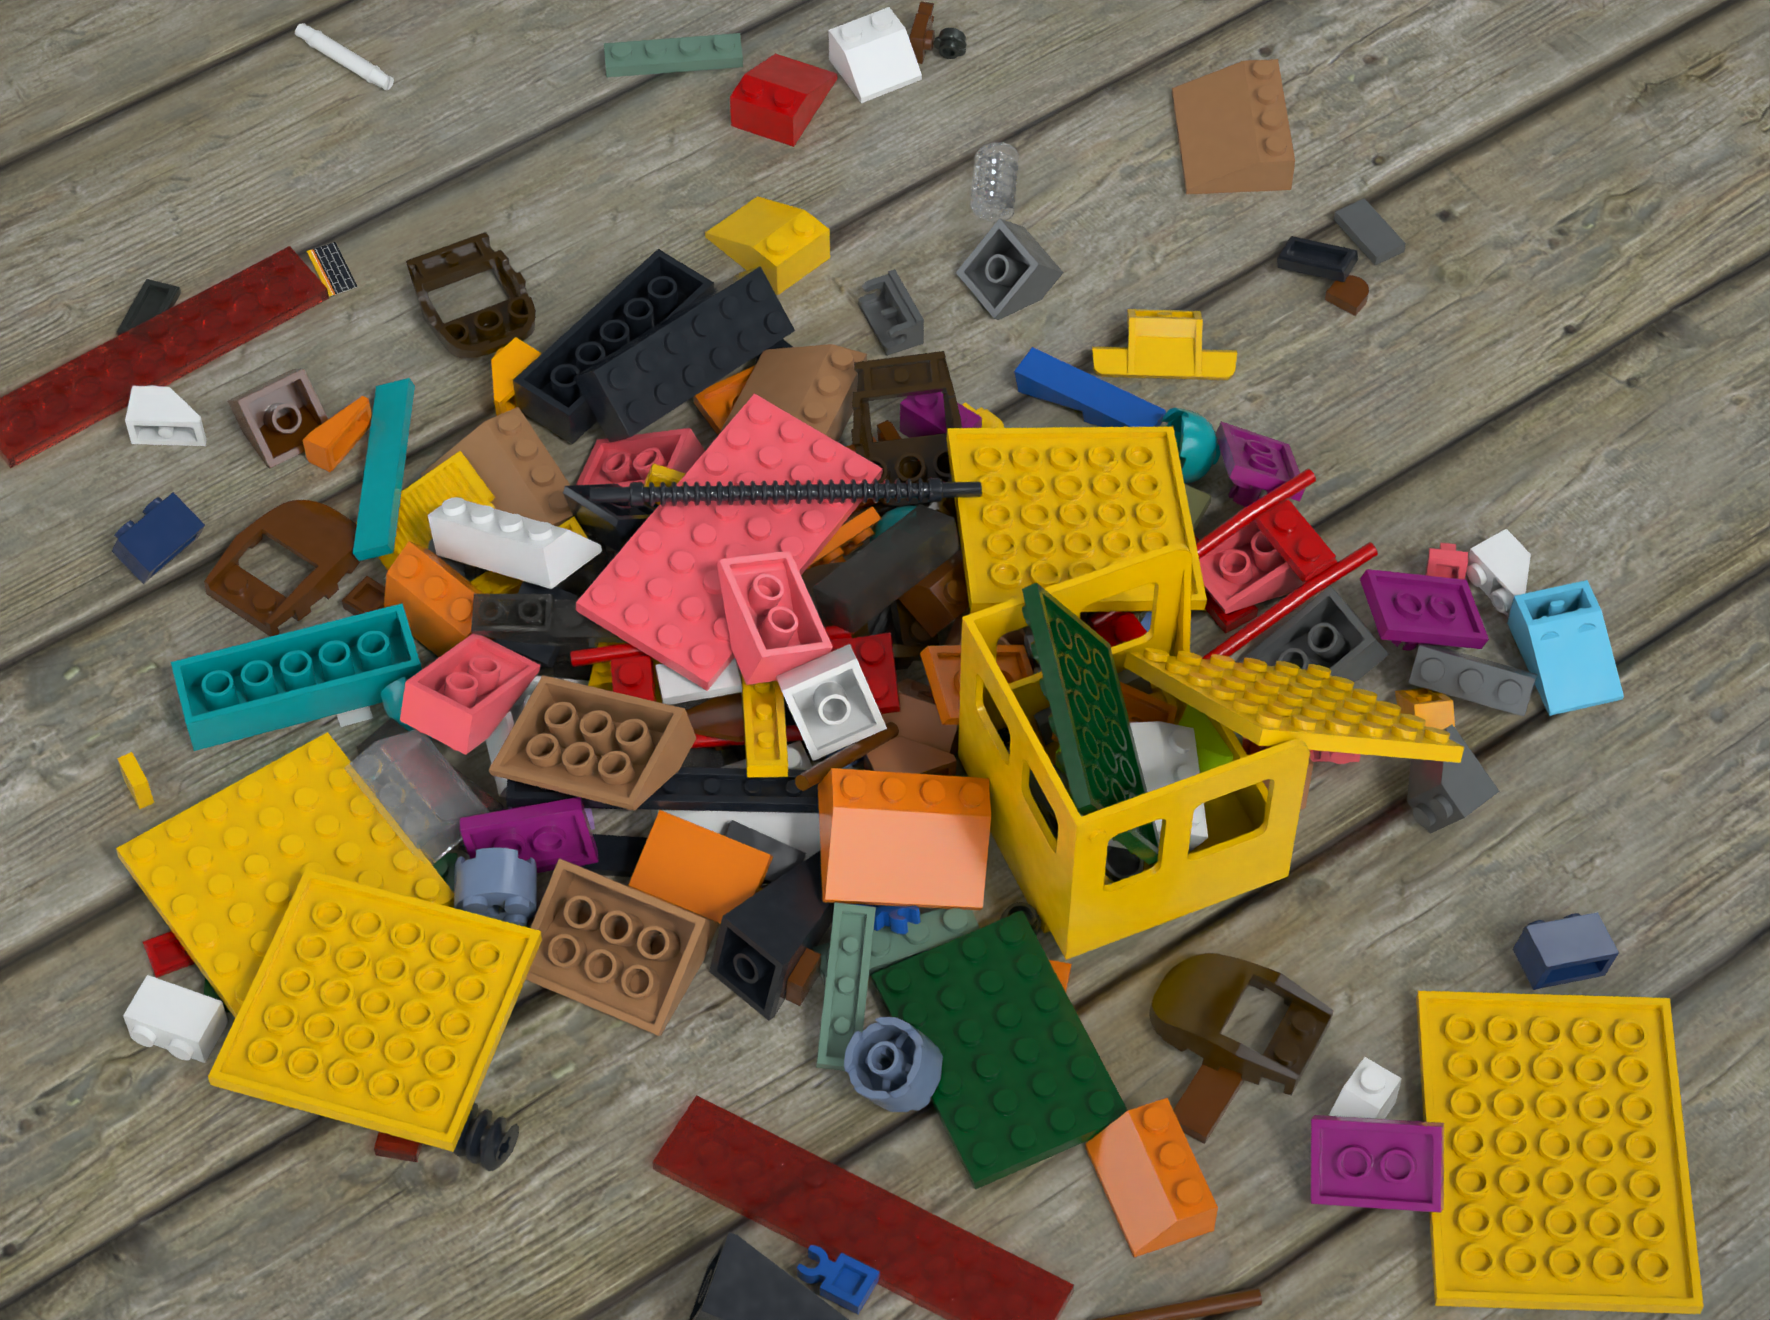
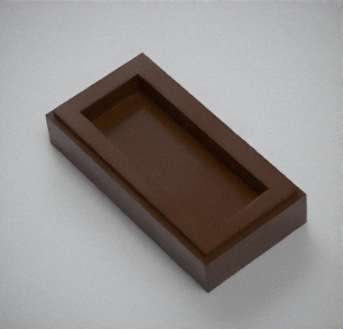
M1203 1064L1201 1065L1173 1109L1185 1134L1204 1144L1207 1142L1245 1080L1241 1079L1242 1074L1223 1067L1216 1071Z

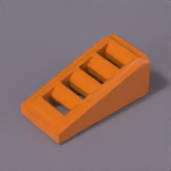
M361 396L315 428L302 440L306 458L311 464L330 473L337 467L371 426L372 412L369 398Z

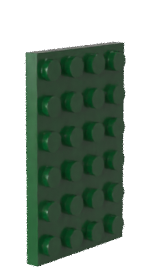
M1037 582L1023 588L1022 592L1026 605L1022 607V613L1026 623L1032 629L1034 641L1031 642V650L1034 658L1041 666L1043 677L1039 681L1045 698L1050 703L1052 714L1048 716V720L1054 735L1059 740L1061 749L1057 753V758L1061 769L1067 775L1070 786L1067 792L1076 809L1084 816L1147 793L1110 644ZM1155 821L1125 831L1112 838L1113 841H1118L1125 846L1132 855H1137L1149 865L1157 862L1160 839Z
M1023 910L871 974L873 984L889 1016L899 1018L925 1034L939 1048L943 1056L941 1079L930 1099L975 1190L1091 1140L1128 1111Z

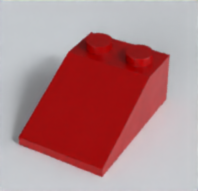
M775 53L745 73L730 95L731 126L794 147L835 84L838 74Z

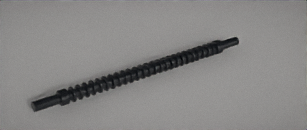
M897 478L895 483H890L888 479H885L884 483H878V480L874 479L871 484L867 483L866 479H863L861 484H857L855 479H852L850 484H845L843 479L839 481V484H834V481L830 479L828 484H823L822 480H818L817 484H812L810 480H807L804 485L800 484L799 480H796L794 485H790L788 480H785L783 485H778L776 480L773 481L772 485H767L766 481L763 480L761 485H756L755 481H751L750 485H744V482L740 481L737 486L733 485L732 481H729L727 486H723L720 481L716 483V486H711L709 481L705 483V486H700L699 482L696 481L694 486H688L687 482H683V486H677L676 482H672L671 486L667 487L664 482H661L659 487H655L654 483L650 482L649 487H644L642 482H631L629 487H590V503H630L631 507H643L644 502H649L651 507L654 506L655 502H660L661 506H665L666 502H672V505L676 506L679 501L683 502L684 506H687L690 501H693L696 506L700 504V501H705L707 506L711 504V501H716L719 506L722 504V501H728L729 505H733L734 501H739L740 505H744L746 500H749L751 505H755L757 500H761L763 505H766L767 500H772L774 505L778 504V500H784V503L787 505L790 500H795L796 504H800L803 499L806 500L807 504H811L813 499H816L819 504H822L824 499H828L830 504L834 502V499H839L841 504L845 502V499H850L853 504L857 499H862V502L866 503L870 498L873 499L874 503H877L880 498H883L885 503H888L890 498H895L897 503L901 501V498H906L908 503L912 501V498H917L918 502H922L923 498H927L929 502H941L942 498L981 497L982 495L981 482H942L941 478H929L927 482H923L919 478L917 483H912L910 478L906 480V483H901L900 479Z

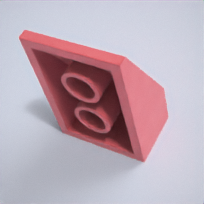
M691 428L637 434L614 442H609L607 438L597 439L576 485L618 484L622 487H629L631 482H642L644 484L653 463L687 473L705 450Z
M1255 520L1199 559L1205 590L1225 614L1292 593L1304 584L1256 526L1257 522Z
M790 551L719 559L717 568L732 652L746 685L777 681L776 676L831 652L833 646Z
M474 632L405 682L400 721L415 728L420 733L448 745L453 750L467 755L491 736L539 673L540 665Z

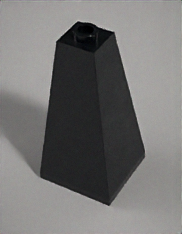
M821 850L722 916L709 972L768 1021L775 1017L786 999L787 980L806 948L813 950V947L818 946L832 922L834 903L823 902Z
M729 1232L708 1263L688 1320L849 1319L741 1237Z

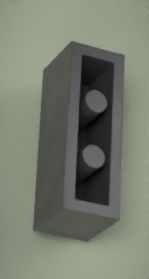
M1421 643L1415 658L1409 684L1525 716L1537 674L1437 645Z

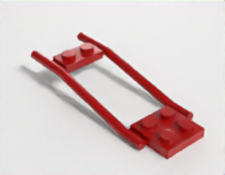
M1306 469L1251 503L1196 542L1198 556L1201 559L1255 520L1257 522L1256 526L1304 583L1211 650L1202 659L1210 660L1212 654L1230 657L1311 597L1378 555L1376 547L1369 542L1339 562L1335 559L1336 555L1289 500L1290 497L1316 482V477L1310 469ZM1131 611L1096 612L1087 618L1090 628L1110 644V647L1139 638L1147 633L1146 629Z
M850 623L824 627L833 646L831 652L848 644L851 645L880 713L901 712L891 633L852 638ZM623 643L570 652L573 667L611 661L613 692L656 702L652 658L633 645ZM797 725L786 726L787 742L803 741ZM695 734L696 740L691 748L745 745V740L736 742Z

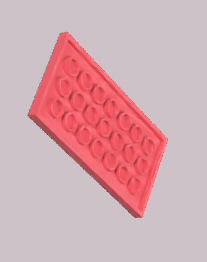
M753 394L677 483V486H683V482H687L688 486H694L696 481L699 482L700 486H705L707 481L710 482L711 486H716L718 481L723 486H727L729 481H732L735 486L739 485L740 481H743L744 485H750L751 481H755L756 485H761L763 480L766 481L767 485H772L774 480L778 482V485H783L785 480H788L790 485H794L796 480H799L802 485L806 484L807 480H810L812 484H817L818 480H822L823 484H828L830 479L834 481V484H839L841 479L845 481V484H850L852 479H855L857 484H861L863 479H866L867 483L871 484L874 479L879 480L881 478L883 468L760 396ZM804 499L801 500L800 504H796L795 500H790L787 505L784 503V500H778L777 505H774L772 500H767L766 505H763L761 500H757L755 505H751L749 500H746L744 505H740L739 501H734L733 505H729L728 501H722L720 506L717 505L716 501H711L709 506L706 505L705 501H700L698 506L693 501L688 502L687 506H684L681 501L677 502L676 506H673L672 502H666L665 506H661L660 503L578 599L576 611L708 691L735 658L732 652L717 568L719 559L790 551L800 575H802L861 503L862 499H857L854 504L850 499H845L843 504L840 503L839 499H834L832 504L829 503L828 499H824L822 504H819L816 499H813L811 504H807Z

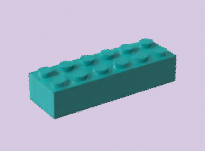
M403 603L171 662L194 751L383 703L381 692L386 686L404 676L407 681L417 674L418 671L422 670Z

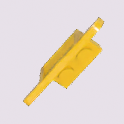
M1128 309V347L1092 346L1093 369L1101 377L1228 380L1234 375L1236 369L1237 350L1202 349L1203 319L1200 311Z

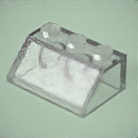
M417 730L375 741L344 768L412 854L425 865L429 862L432 865L435 864L463 840L460 832V818L490 813L429 737Z

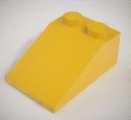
M758 196L705 232V238L746 271L761 266L776 295L781 294L830 259L829 228L804 209Z

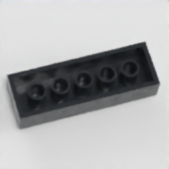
M657 249L513 380L516 407H519L522 413L569 443H575L597 422V419L573 377L713 290L714 282L660 249Z
M761 266L736 274L573 378L609 442H614L634 436L790 335L795 329Z

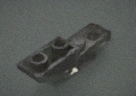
M474 594L472 634L514 642L566 647L596 648L597 642L628 643L576 611V602L578 600H555L553 594Z

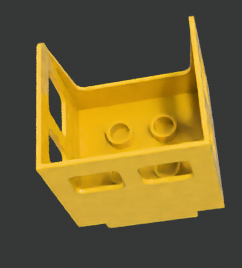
M1170 544L1044 588L1080 618L1081 611L1091 603L1154 582L1155 587L1149 631L1139 638L1111 647L1117 673L1126 669L1123 666L1127 651L1144 653L1145 648H1155L1167 652L1169 656H1177L1178 651L1190 652L1192 554L1184 544ZM1024 596L962 617L958 758L968 777L989 778L991 803L990 832L1025 899L1038 913L1043 933L1051 931L1065 960L1288 877L1310 757V750L1304 741H1287L1248 756L1233 730L1207 716L1233 753L1232 762L1081 817L1052 763L1055 765L1056 751L1060 747L1059 742L1053 741L1045 745L1033 716L1035 713L1050 707V703L1045 698L1039 681L1043 677L1042 671L1008 684L996 663L997 642L1000 637L1008 632L1028 626L1022 613V607L1026 605ZM1174 697L1179 707V717L1175 718L1174 724L1178 725L1188 704ZM1008 727L1010 733V754L997 732L999 729ZM1030 769L1056 815L1058 822L1057 839L1053 836L1032 797L1029 787ZM1270 779L1269 790L1263 783L1264 780ZM1204 803L1208 838L1188 854L1193 813L1199 805ZM1162 819L1157 862L1149 865L1144 861L1143 872L1112 884L1104 885L1108 842L1120 833Z

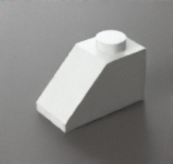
M155 385L132 386L125 418L131 444L206 446L207 440L201 417L170 387Z
M1364 1057L1342 1088L1329 1116L1385 1119L1396 1103L1402 1078Z

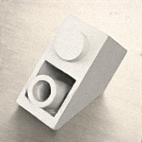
M1507 529L1470 549L1466 571L1469 580L1473 585L1480 587L1491 599L1493 606L1508 618L1514 596L1526 593L1531 554Z

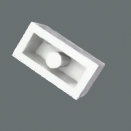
M149 975L144 979L123 1015L129 1034L135 1042L146 1047L156 1045L167 1049L179 1059L190 1060L192 1058L203 1063L207 1061L228 1024L222 1001Z

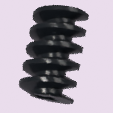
M474 1102L454 1153L459 1157L466 1156L473 1164L481 1163V1166L487 1171H494L513 1152L519 1135V1126L516 1123L505 1132L507 1120L503 1116L498 1117L491 1125L493 1113L489 1109H485L477 1118L478 1105Z

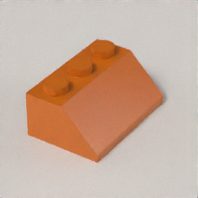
M411 541L406 544L387 571L384 608L403 603L412 636L438 657H441L474 632L493 640L504 625L509 614L434 552Z
M1168 1098L1126 1111L1085 1144V1149L1134 1258L1214 1231L1218 1206Z

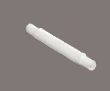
M304 23L297 26L295 35L305 40L310 47L325 54L369 83H373L380 88L382 87L384 90H389L392 87L394 79L380 70V67L377 65H373L319 30L306 26Z

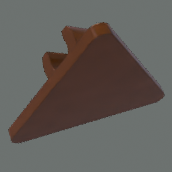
M741 692L717 696L686 710L695 734L736 742L745 740ZM717 746L715 749L716 751L732 749V746Z

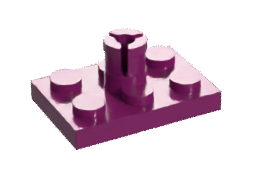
M1222 421L1220 422L1216 431L1217 442L1228 476L1234 483L1228 496L1233 498V501L1237 504L1247 507L1259 499L1262 489L1269 493L1300 474L1289 444ZM1305 489L1290 497V499L1300 502Z
M1366 569L1360 577V582L1380 638L1391 640L1396 647L1400 645L1401 641L1405 642L1402 650L1411 651L1419 643L1482 649L1489 640L1468 582L1465 579Z
M581 797L525 807H512V809L460 818V832L470 859L476 858V850L498 847L517 850L518 858L525 861L532 857L537 865V873L553 871L559 858L578 866L598 863V850Z
M1314 1115L1311 1118V1204L1441 1213L1444 1208V1123Z

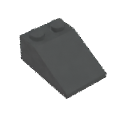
M1330 585L1244 658L1258 659L1266 662L1268 666H1275L1276 661H1285L1299 666V669H1307L1308 664L1320 665L1329 668L1331 676L1342 677L1356 682L1386 658L1389 653Z

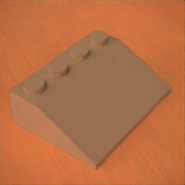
M1278 59L1241 61L1172 88L1186 195L1292 189L1295 156Z
M833 344L763 351L720 433L753 394H756L838 442L853 413V392H857L858 373L854 370V362L867 361V354Z
M519 407L484 421L421 473V477H423L448 458L461 451L495 496L494 500L490 502L495 506V509L519 514L522 517L540 522H548L557 527L573 517L563 494L565 486H570V484ZM584 531L585 534H586V536H587L588 538H590L589 533H587L586 531Z
M542 675L489 768V772L493 776L635 811L680 770L696 740V736L685 708Z
M559 858L531 925L532 929L541 931L542 941L525 980L661 1036L702 965L719 923Z

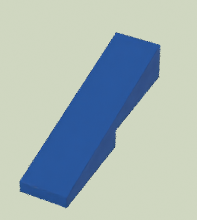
M1034 347L1030 349L1014 371L1018 392L1083 412L1084 422L1100 427H1160L1162 424L1161 420L1166 414L1165 409Z

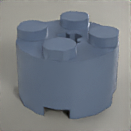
M498 847L476 850V858L465 860L462 856L459 857L454 867V908L528 927V920L532 919L537 912V865L535 859L531 857L525 861L518 858L517 850Z
M879 1017L875 1019L876 1023L869 1025L863 1032L858 1030L853 1034L845 1052V1071L849 1073L850 1081L855 1091L877 1106L890 1112L919 1111L929 1104L930 1097L940 1082L943 1056L939 1048L929 1037L909 1023L896 1017Z

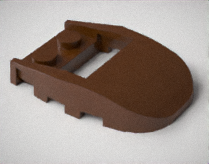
M310 500L285 502L261 516L234 538L205 579L206 594L270 637L279 635L278 627L291 617L300 621L311 613L310 607L320 599L325 597L329 600L339 590L338 582L345 574H352L361 561H358L353 554L357 524L337 510L319 502ZM264 534L316 568L288 597H285L238 566L241 556L248 548L253 549L263 539Z

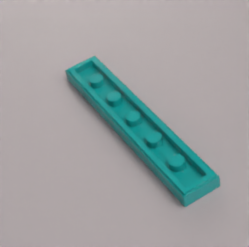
M410 378L376 386L353 554L358 561L394 553L415 385Z

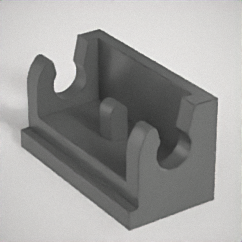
M896 270L888 271L886 275L866 281L862 285L865 292L877 289V291L858 298V305L885 354L888 356L924 344V319Z

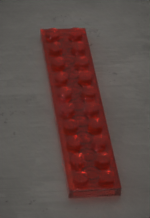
M290 246L280 250L1 397L0 456L10 468H13L127 407L132 386L155 385L164 387L329 299L328 289Z
M697 1095L652 1162L653 1170L807 1249L810 1245L822 1248L827 1253L828 1259L836 1262L840 1253H843L879 1271L878 1285L946 1320H1058L1074 1293V1284Z

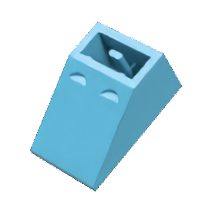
M1588 580L1514 596L1507 624L1528 671L1537 674L1535 686L1549 716L1623 700L1624 695L1602 610Z

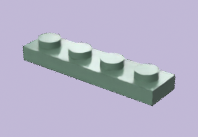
M740 33L604 43L606 77L743 67Z
M834 903L816 1068L845 1071L844 1059L846 1048L855 1032L858 1030L863 1032L876 907Z
M940 908L920 914L921 922L919 924L907 922L908 933L906 934L894 933L888 926H883L878 931L874 930L869 976L980 929L973 911L960 908ZM829 943L813 947V951L821 954L820 975L824 985Z

